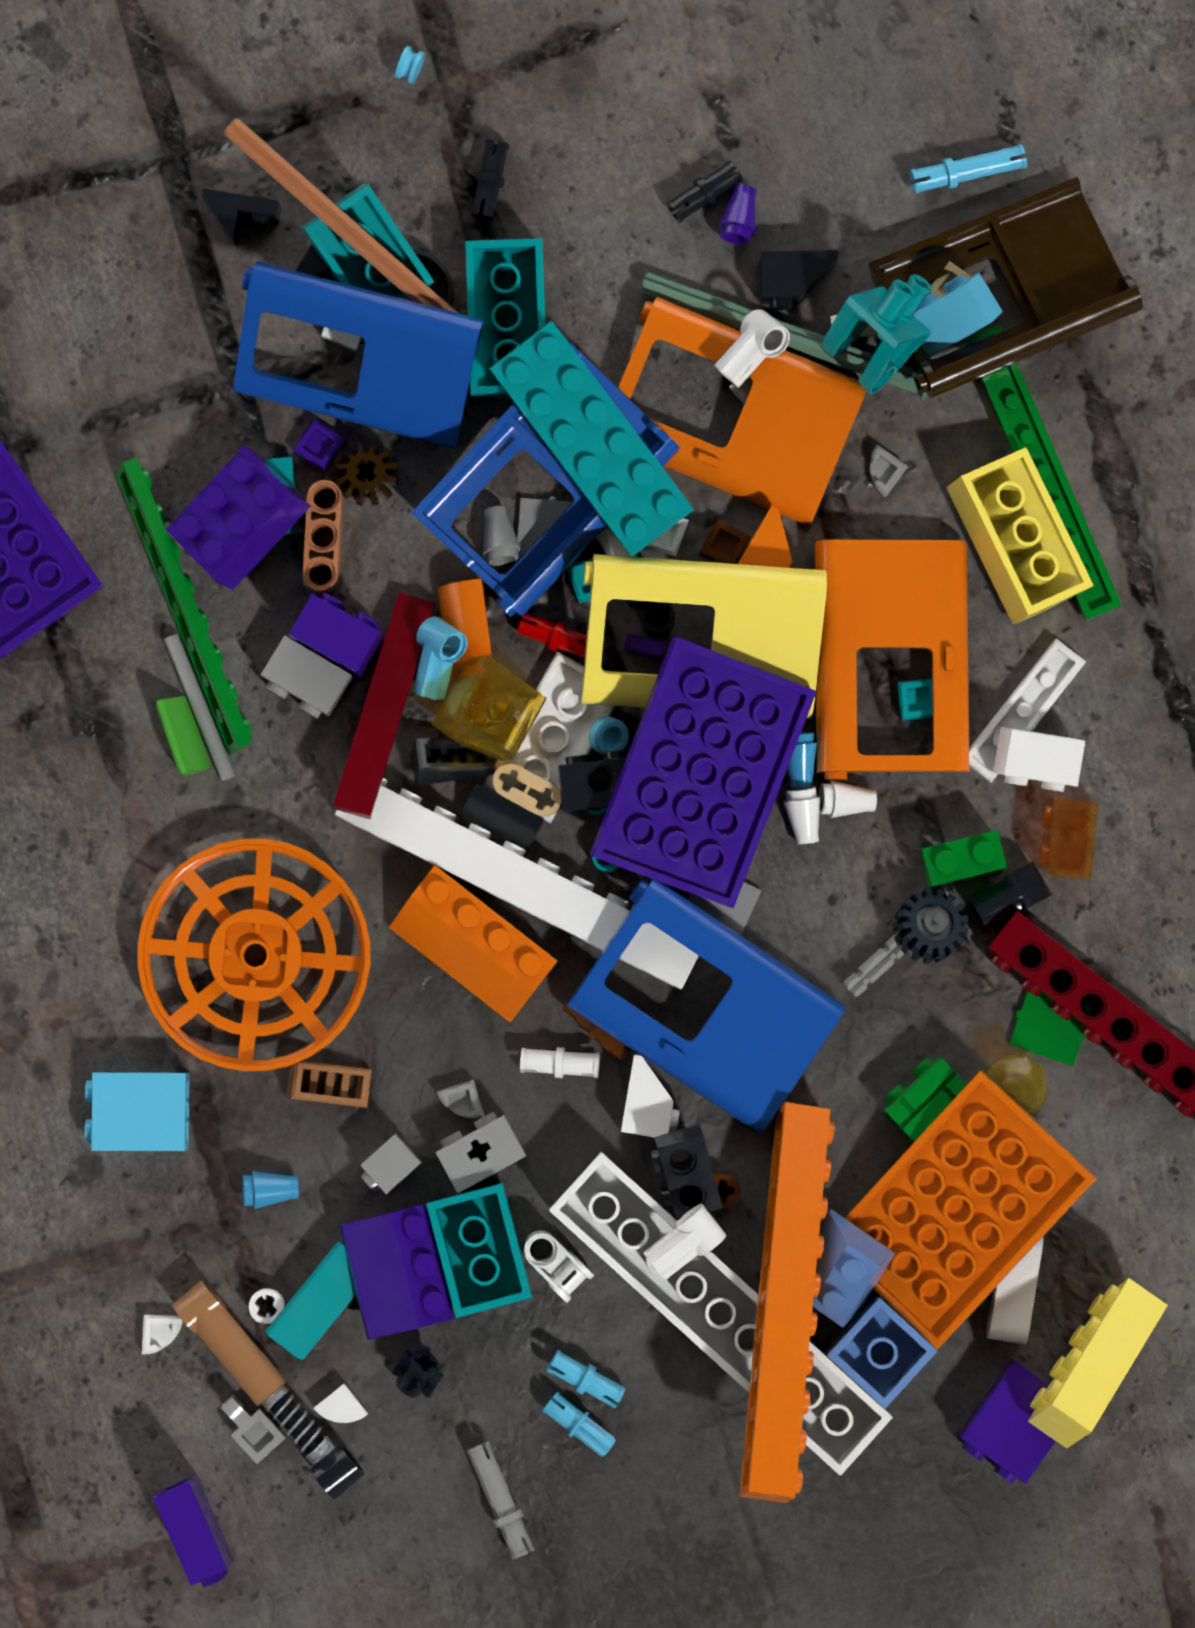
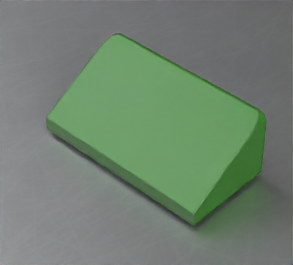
M180 696L156 701V707L179 774L187 777L209 769L210 761L188 698Z

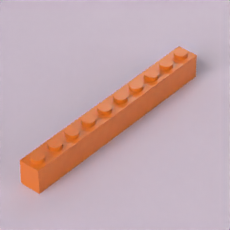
M785 1102L775 1115L739 1497L787 1503L795 1499L796 1494L800 1493L803 1484V1471L798 1469L799 1454L804 1453L807 1440L806 1430H802L803 1414H807L810 1405V1392L805 1390L806 1375L811 1374L814 1363V1354L809 1351L810 1336H814L817 1327V1313L812 1312L813 1298L818 1296L821 1285V1276L816 1274L817 1259L822 1257L824 1250V1236L819 1235L820 1221H824L828 1208V1200L826 1197H823L824 1182L827 1183L830 1177L831 1160L826 1159L827 1145H831L835 1130L834 1122L830 1121L831 1109Z

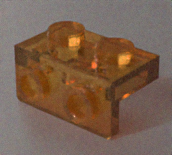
M1053 797L1050 805H1044L1042 828H1048L1047 843H1040L1038 866L1044 867L1043 876L1091 880L1099 803Z

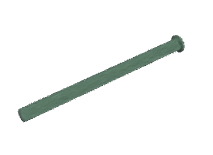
M651 272L645 275L641 284L640 292L646 296L655 299L659 297L739 330L746 315L754 311ZM774 318L788 329L790 341L787 347L860 374H863L874 355L850 346L841 355L837 352L831 358L821 349V343L825 336ZM903 365L887 384L922 396L921 400L924 401L927 393L921 394L918 391L913 379L915 369Z

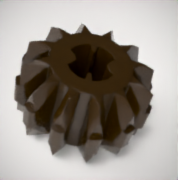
M359 441L355 443L358 453L355 456L347 449L342 451L343 457L349 463L338 462L335 464V469L345 474L336 478L335 483L341 487L349 485L343 492L345 499L351 498L356 492L358 493L356 497L357 506L362 507L364 505L366 496H370L373 506H378L379 499L376 494L381 492L384 497L389 499L392 497V492L385 485L394 486L399 484L398 477L388 474L398 470L399 465L397 461L385 463L392 454L388 448L384 449L377 456V442L372 441L369 451L364 452V447ZM363 466H366L367 470H369V466L374 467L375 479L371 482H368L367 478H365V482L360 481L359 469Z

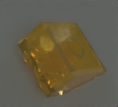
M489 655L467 660L434 718L432 725L461 746L510 763L517 754L547 698Z

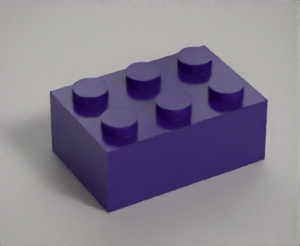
M244 445L166 530L213 580L234 590L311 506L264 457Z

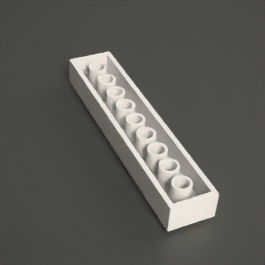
M600 1152L549 1208V1211L749 1392L758 1293L711 1251L701 1257L697 1255L664 1281L643 1252L673 1230L677 1220L603 1152ZM809 1342V1351L814 1354V1363L811 1374L806 1375L805 1390L810 1392V1405L807 1414H803L802 1430H806L807 1433L806 1445L841 1476L893 1417L812 1342Z

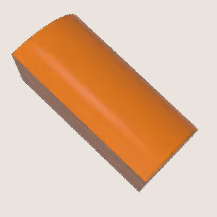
M482 578L454 582L438 587L437 594L441 619L462 632L467 638L465 653L453 664L492 659Z

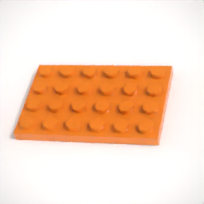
M981 1070L853 1208L845 1219L895 1253L874 1290L938 1350L1094 1183L1097 1177Z

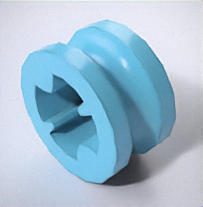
M407 45L398 62L395 78L401 79V77H406L408 83L413 85L421 71L425 52L419 51V53H414L412 47Z

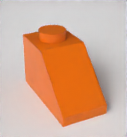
M773 505L771 506L738 564L791 567L793 561L778 508Z

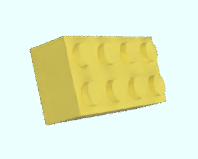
M1130 1278L1119 1286L1112 1284L1104 1295L1100 1293L1087 1311L1092 1317L1085 1326L1081 1324L1069 1340L1068 1344L1073 1347L1066 1358L1061 1356L1050 1371L1049 1375L1054 1378L1047 1389L1042 1387L1031 1402L1030 1407L1034 1409V1412L1028 1422L1066 1449L1090 1434L1168 1305Z

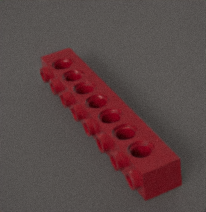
M1018 911L1013 912L985 949L991 953L988 960L1004 973H1007L1009 969L1014 971L1022 978L1019 985L1033 996L1038 997L1042 993L1053 1003L1049 1008L1060 1018L1068 1021L1072 1017L1083 1025L1079 1032L1097 1046L1101 1041L1113 1050L1110 1055L1112 1059L1127 1070L1134 1066L1144 1074L1141 1081L1157 1094L1164 1090L1173 1097L1174 1101L1171 1105L1184 1116L1190 1118L1193 1114L1195 1115V1051ZM1025 946L1035 948L1039 954V961L1033 968H1027L1020 962L1019 954ZM1056 970L1064 971L1069 977V986L1064 992H1057L1050 985L1051 974ZM1087 994L1094 995L1100 1004L1099 1011L1092 1017L1085 1015L1080 1007L1082 998ZM1118 1018L1126 1020L1130 1026L1128 1037L1122 1041L1114 1038L1111 1033L1112 1023ZM1149 1042L1156 1044L1160 1049V1058L1153 1065L1147 1064L1142 1058V1049ZM1181 1066L1185 1067L1191 1075V1081L1184 1089L1176 1087L1172 1080L1174 1071Z

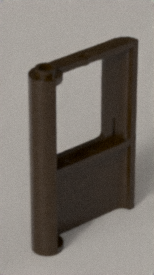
M1078 177L869 262V271L875 287L883 286L888 290L894 280L899 279L907 283L910 276L914 274L923 277L929 284L948 273L951 275L952 271L944 269L949 261L963 270L987 259H993L998 263L1024 317V321L1018 325L936 359L929 358L921 345L910 357L915 369L913 379L921 394L926 392L930 398H933L1143 309L1139 289L1130 275H1122L1082 194L1081 183Z

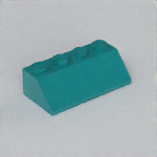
M543 239L465 241L468 316L484 320L482 335L470 377L471 396L511 401L512 399L488 368L546 325Z

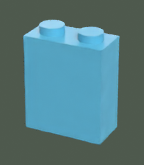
M92 1072V1080H86L85 1085L86 1104H92V1119H86L85 1142L91 1143V1151H188L190 1073Z

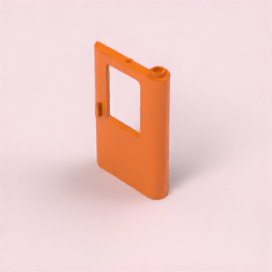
M656 297L654 303L646 301L638 320L644 326L618 389L631 399L651 348L657 340H663L717 363L741 336V333L734 328L659 297ZM785 350L776 357H766L749 375L753 384L729 443L725 447H717L650 419L681 448L664 467L769 510L773 505L779 509L780 515L810 527L866 391L859 385V380Z
M838 539L816 541L815 569L826 570L827 592L816 684L817 773H824V780L843 781L847 780V773L970 772L967 542L961 540ZM925 648L930 650L932 653L933 751L930 755H862L859 753L857 748V651L859 649Z

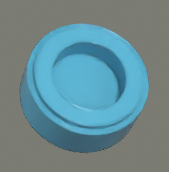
M601 717L590 728L589 743L594 751L602 755L605 752L624 750L629 739L627 726L621 720L614 717Z

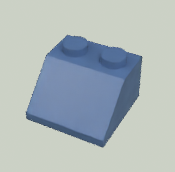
M831 1209L820 1225L819 1235L824 1236V1250L822 1257L817 1259L816 1274L821 1276V1285L818 1296L813 1298V1307L843 1328L859 1314L895 1253Z

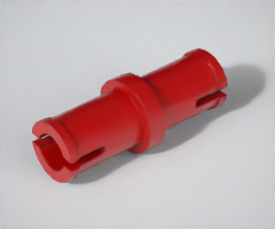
M526 612L523 615L522 619L524 620H521L517 635H523L549 645L548 650L556 652L559 649L585 659L587 635L566 628L567 624L558 621L556 624L532 615L530 612Z

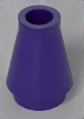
M736 185L734 187L733 195L718 225V228L721 230L720 237L724 241L736 245H746L750 243L751 237L756 234L755 198L757 190L748 185Z

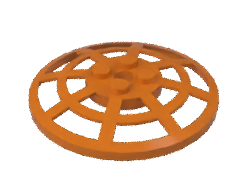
M265 838L238 839L219 843L198 852L180 864L163 881L151 899L142 920L137 944L138 972L142 991L151 1012L164 1031L182 1048L199 1059L219 1067L239 1071H269L288 1067L312 1057L328 1046L346 1028L357 1011L367 988L371 967V942L366 919L357 898L344 879L327 863L309 851L286 842ZM243 851H257L255 874L233 877L209 888L195 872L205 863L224 855ZM272 852L287 855L306 863L321 873L329 883L314 897H311L305 890L294 883L271 876ZM183 881L198 899L184 916L177 932L176 941L154 939V927L161 909L173 890ZM254 886L253 909L242 910L232 915L218 898L232 890ZM270 888L290 894L299 900L303 906L287 920L274 912L268 911ZM339 895L346 902L356 925L359 940V956L337 955L334 931L323 909ZM206 908L220 924L219 927L216 929L210 944L188 942L194 923ZM313 917L317 921L323 936L325 954L302 952V945L297 931ZM253 944L262 945L267 953L265 962L257 967L250 966L245 960V952ZM151 954L174 956L177 979L188 1002L171 1016L164 1008L155 988L151 969ZM187 957L209 959L210 969L215 980L199 993L196 992L189 977ZM301 967L324 969L317 989L305 1003L292 987ZM335 970L358 972L356 985L347 1006L337 1021L327 1030L314 1014V1011L327 995L334 979ZM225 991L233 997L244 1000L242 1023L222 1017L208 1005ZM280 996L293 1012L292 1015L280 1021L257 1025L259 1005L262 1001ZM199 1013L205 1020L217 1028L240 1035L238 1058L224 1056L205 1048L191 1039L181 1027ZM302 1023L315 1039L306 1047L288 1055L253 1060L256 1036L278 1034Z

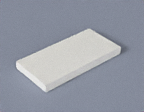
M556 652L495 763L496 770L504 764L513 763L549 781L560 791L557 767L559 765H566L565 757L589 755L592 747L590 746L588 736L592 724L601 717L610 716L615 706L581 704L583 665ZM512 771L509 775L502 774L500 776V780L504 783L502 788L504 791L508 792L510 788L514 787L524 792L527 786L517 781L518 773ZM489 775L483 787L498 794L493 786L494 775ZM530 789L528 795L538 801V809L543 810L545 806L553 807L555 801L551 799L552 791L546 789L542 794ZM556 813L550 817L541 818H543L544 821L551 824Z

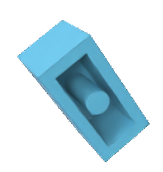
M980 273L966 279L964 274L959 275L945 284L946 292L937 297L933 291L928 293L913 312L914 316L932 332L922 344L929 358L990 324L1003 312Z

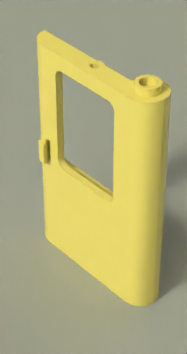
M593 554L592 561H585L584 584L591 585L581 704L646 708L658 674L614 672L602 669L607 603L612 599L711 606L715 610L711 642L712 651L816 691L827 592L826 570ZM815 697L806 719L812 718Z

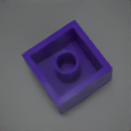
M323 593L321 598L311 594L289 633L290 637L315 654L362 680L384 641L379 631L380 627L377 625L378 622L361 612H357L355 617L346 613V608L343 606L344 603L326 593Z

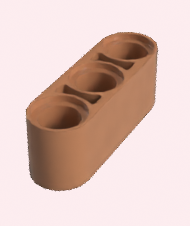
M319 480L312 484L307 494V502L311 507L306 511L303 578L313 593L318 595L326 593L329 595L335 591L340 581L344 500L339 487L329 480ZM331 491L336 495L333 506L327 509L316 506L315 499L320 492ZM320 529H329L334 533V539L327 547H319L313 543L314 534ZM318 567H327L332 571L331 580L325 585H315L311 581L312 572Z

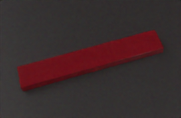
M401 592L398 593L333 804V809L371 820L423 650L417 642V632L426 619L433 617L436 602Z

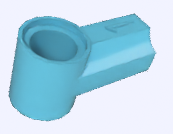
M433 616L426 619L417 632V642L423 650L413 692L421 697L440 700L445 699L453 663L458 661L466 651L467 638L462 632L440 617Z

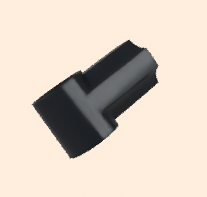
M1034 861L1004 876L1003 881L986 888L968 899L973 912L983 928L1019 909L1023 911L1052 895Z

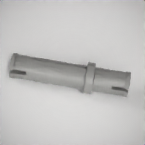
M487 1441L466 1450L494 1514L493 1524L495 1528H500L511 1554V1559L519 1558L528 1554V1552L534 1551L535 1548L521 1519L524 1516L521 1508L517 1509L490 1442Z

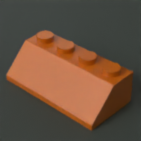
M434 865L412 893L389 926L392 931L510 1023L558 963L555 958L436 865Z

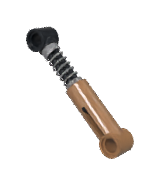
M200 1280L172 1304L173 1309L182 1321L202 1339L256 1406L261 1404L265 1407L266 1411H272L274 1414L273 1420L278 1419L281 1422L280 1428L285 1427L288 1430L287 1436L292 1435L295 1439L294 1444H299L302 1447L301 1452L308 1454L306 1459L313 1466L310 1472L330 1497L336 1499L365 1474L349 1451L341 1444L338 1446L334 1445L328 1436H322L320 1433L321 1428H316L313 1425L314 1419L309 1420L306 1416L307 1411L302 1412L299 1408L301 1403H295L292 1400L294 1395L287 1394L289 1389H286L287 1386H284L287 1380L228 1312L223 1301L204 1280Z

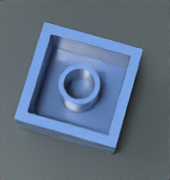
M876 1295L824 1353L876 1402L886 1409L937 1353V1350Z

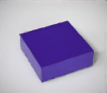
M313 419L292 451L325 473L346 443V440Z
M627 633L624 650L627 653L658 661L659 659L661 660L665 642Z

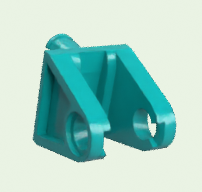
M914 274L910 276L907 283L899 279L894 280L888 290L882 286L849 296L823 339L821 349L831 358L837 352L841 355L869 325L878 332L877 337L882 342L858 382L869 395L875 394L888 383L932 333L913 313L926 295L931 292V285L923 277Z

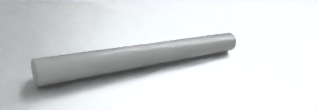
M178 634L169 636L164 639L220 779L223 782L236 776L180 637Z

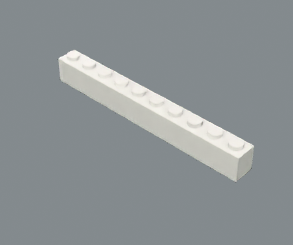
M384 778L371 820L338 810L335 813L337 817L432 865H436L438 868L602 951L630 912L627 910L629 902L612 893H608L606 899L593 893L594 884L576 875L570 881L558 875L560 867L542 858H539L537 864L524 858L526 850L505 840L503 846H500L488 840L491 835L489 831L473 823L467 829L454 822L457 815L437 805L434 811L421 806L420 803L423 798L402 788L400 793L397 794L385 788L388 781ZM645 923L639 928L619 959L682 990L699 955L654 925Z

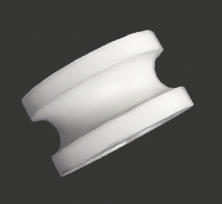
M264 1288L257 1291L249 1301L251 1317L261 1324L272 1323L285 1307L282 1295L272 1288ZM267 1295L275 1299L273 1306L277 1311L273 1316L268 1312L266 1317L258 1313L261 1307L256 1302L260 1296L265 1300Z

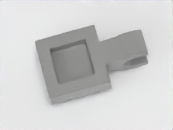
M234 1394L222 1404L221 1409L238 1426L231 1433V1437L256 1464L286 1438L282 1430L261 1408L251 1415Z

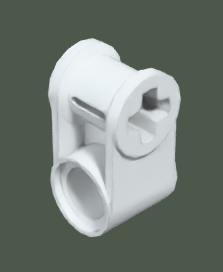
M534 1231L526 1238L523 1247L526 1259L566 1303L571 1300L570 1294L586 1278L592 1279L595 1276L572 1251H568L548 1231ZM537 1239H546L552 1244V1252L545 1259H536L530 1253L531 1245ZM575 1270V1272L564 1283H562Z

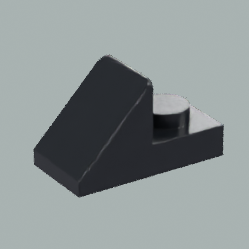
M205 188L202 190V198L206 206L235 247L237 245L241 218H247V224L258 227H269V222L279 224L281 206L277 200Z

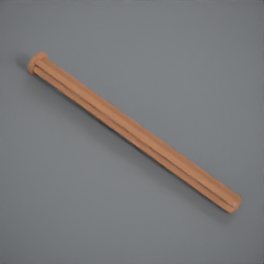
M235 118L224 130L226 137L413 302L456 312L240 119Z

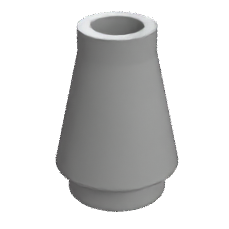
M493 506L483 511V556L488 558V563L492 566L507 565L519 559L518 552L521 550V547L507 516L506 507Z

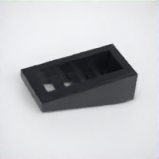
M491 738L415 739L411 753L415 785L436 784L494 775L496 771ZM479 751L480 763H474L473 752ZM459 754H463L464 763L458 762ZM447 756L448 763H442V757ZM427 759H432V763H427Z

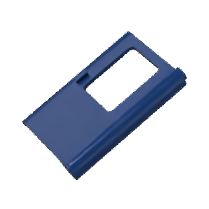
M256 261L253 268H246L242 281V290L247 291L233 392L457 449L473 362L482 335L483 319ZM269 312L362 337L365 341V348L357 392L353 394L257 369L254 366V357L261 313Z
M570 343L661 466L664 467L681 449L679 445L658 425L651 421ZM515 403L411 512L499 595L494 602L510 617L516 612L522 617L607 527L606 523ZM525 450L572 494L573 501L507 572L499 573L452 530L451 524L517 452Z
M651 878L646 882L641 879L629 899L634 901L630 912L566 1006L760 1134L770 1123L838 1023L845 1010V1005L660 881ZM645 923L654 925L732 979L731 986L698 1035L691 1041L683 1039L605 986L606 977L639 928Z

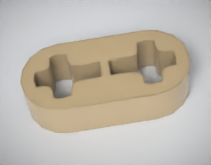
M513 763L504 764L495 771L493 786L496 792L505 799L540 817H550L560 809L562 802L561 793L549 781ZM512 771L518 773L517 781L527 787L524 792L514 787L510 788L508 792L502 789L504 783L500 780V776L502 774L509 775ZM530 789L542 794L546 789L552 791L551 799L555 801L553 807L545 806L543 810L538 809V801L528 795Z

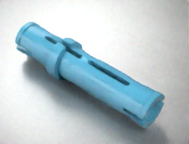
M1018 144L1014 147L955 161L952 158L942 160V164L911 169L910 180L927 178L926 181L912 184L915 194L942 186H947L951 189L957 187L960 182L1002 172L1027 168L1026 158L1010 160L1013 156L1025 154L1022 144Z

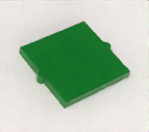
M1027 991L1021 1010L1015 1013L1018 1019L1009 1045L1073 1067L1081 1043L1087 1039L1079 1032L1083 1025L1072 1017L1068 1021L1063 1020L1049 1008L1053 1003L1042 993L1035 997ZM1081 1002L1082 1012L1091 1017L1094 1006Z

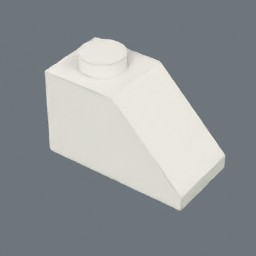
M633 1055L621 1132L656 1137L676 1131L680 1110L672 1109L673 1099L644 1058L639 1055Z

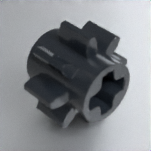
M422 1349L413 1354L409 1350H405L391 1372L398 1376L396 1379L398 1389L403 1394L412 1398L418 1397L422 1393L427 1398L430 1397L443 1378V1374L437 1371L439 1363L436 1357Z

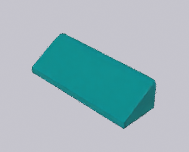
M340 1241L335 1244L265 1331L270 1338L299 1360L305 1359L356 1296L344 1244Z

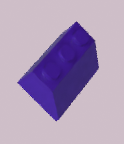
M426 1204L339 1225L367 1340L418 1329L455 1318Z

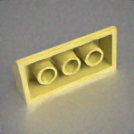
M1026 447L964 474L946 487L1013 625L1042 613L1094 586Z

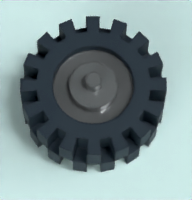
M932 888L924 889L921 893L920 891L916 892L900 906V909L894 916L897 921L892 924L893 931L899 932L894 937L896 944L903 941L905 945L900 950L904 954L909 950L912 951L913 954L910 959L914 961L922 957L925 964H930L933 960H935V963L941 962L956 951L965 941L963 937L967 935L968 928L963 926L968 922L967 915L960 916V912L964 907L961 903L956 907L952 904L956 898L952 894L944 898V890L937 889L932 893Z

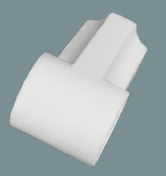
M754 310L746 315L740 327L741 336L714 365L737 388L766 357L780 355L789 344L790 333L788 329L764 310Z
M699 1204L685 1213L675 1223L673 1230L660 1238L659 1241L643 1253L665 1281L697 1255L699 1257L704 1256L717 1247L725 1239L726 1233L705 1206Z

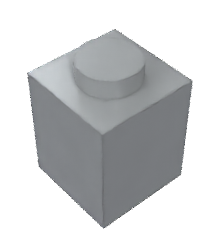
M396 1133L360 1165L365 1170L361 1178L375 1193L382 1189L385 1194H388L416 1169L422 1161Z

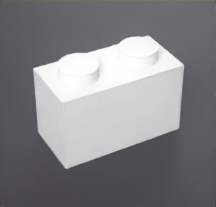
M1001 727L993 772L1005 775V783L1027 786L1028 779L1042 781L1041 788L1064 792L1065 785L1078 787L1085 741Z

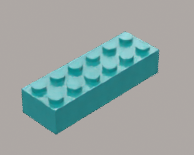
M549 321L488 368L631 557L694 510L553 321Z

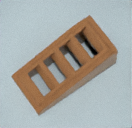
M300 1061L289 1068L286 1098L367 1108L372 1070ZM303 1069L309 1070L307 1093L300 1092ZM319 1071L325 1072L322 1095L316 1094ZM335 1073L341 1074L338 1097L332 1096ZM350 1075L357 1076L354 1099L348 1098Z

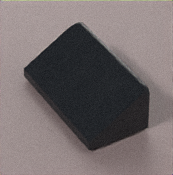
M477 783L474 785L458 817L468 824L473 823L491 833L490 836L502 842L506 840L526 850L525 854L530 849L544 822L543 818Z

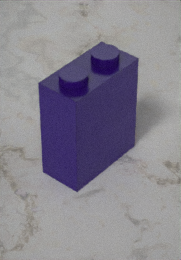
M1011 1358L958 1435L966 1441L962 1448L980 1461L985 1455L997 1463L994 1471L1013 1484L1018 1478L1026 1484L1056 1442L1028 1422L1034 1412V1409L1030 1407L1031 1402L1042 1387L1047 1389L1049 1385Z
M197 1474L160 1490L153 1497V1500L190 1585L201 1582L204 1588L224 1579V1575L228 1574L227 1569L234 1559Z

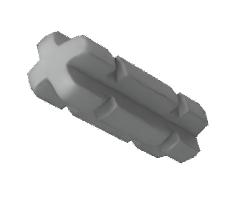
M893 935L885 943V948H879L858 968L859 972L856 974L852 973L844 981V987L852 996L857 997L868 988L866 985L869 982L871 984L874 983L895 963L893 960L896 957L900 959L904 955L900 949L905 944L903 941L896 944L894 939L896 935Z

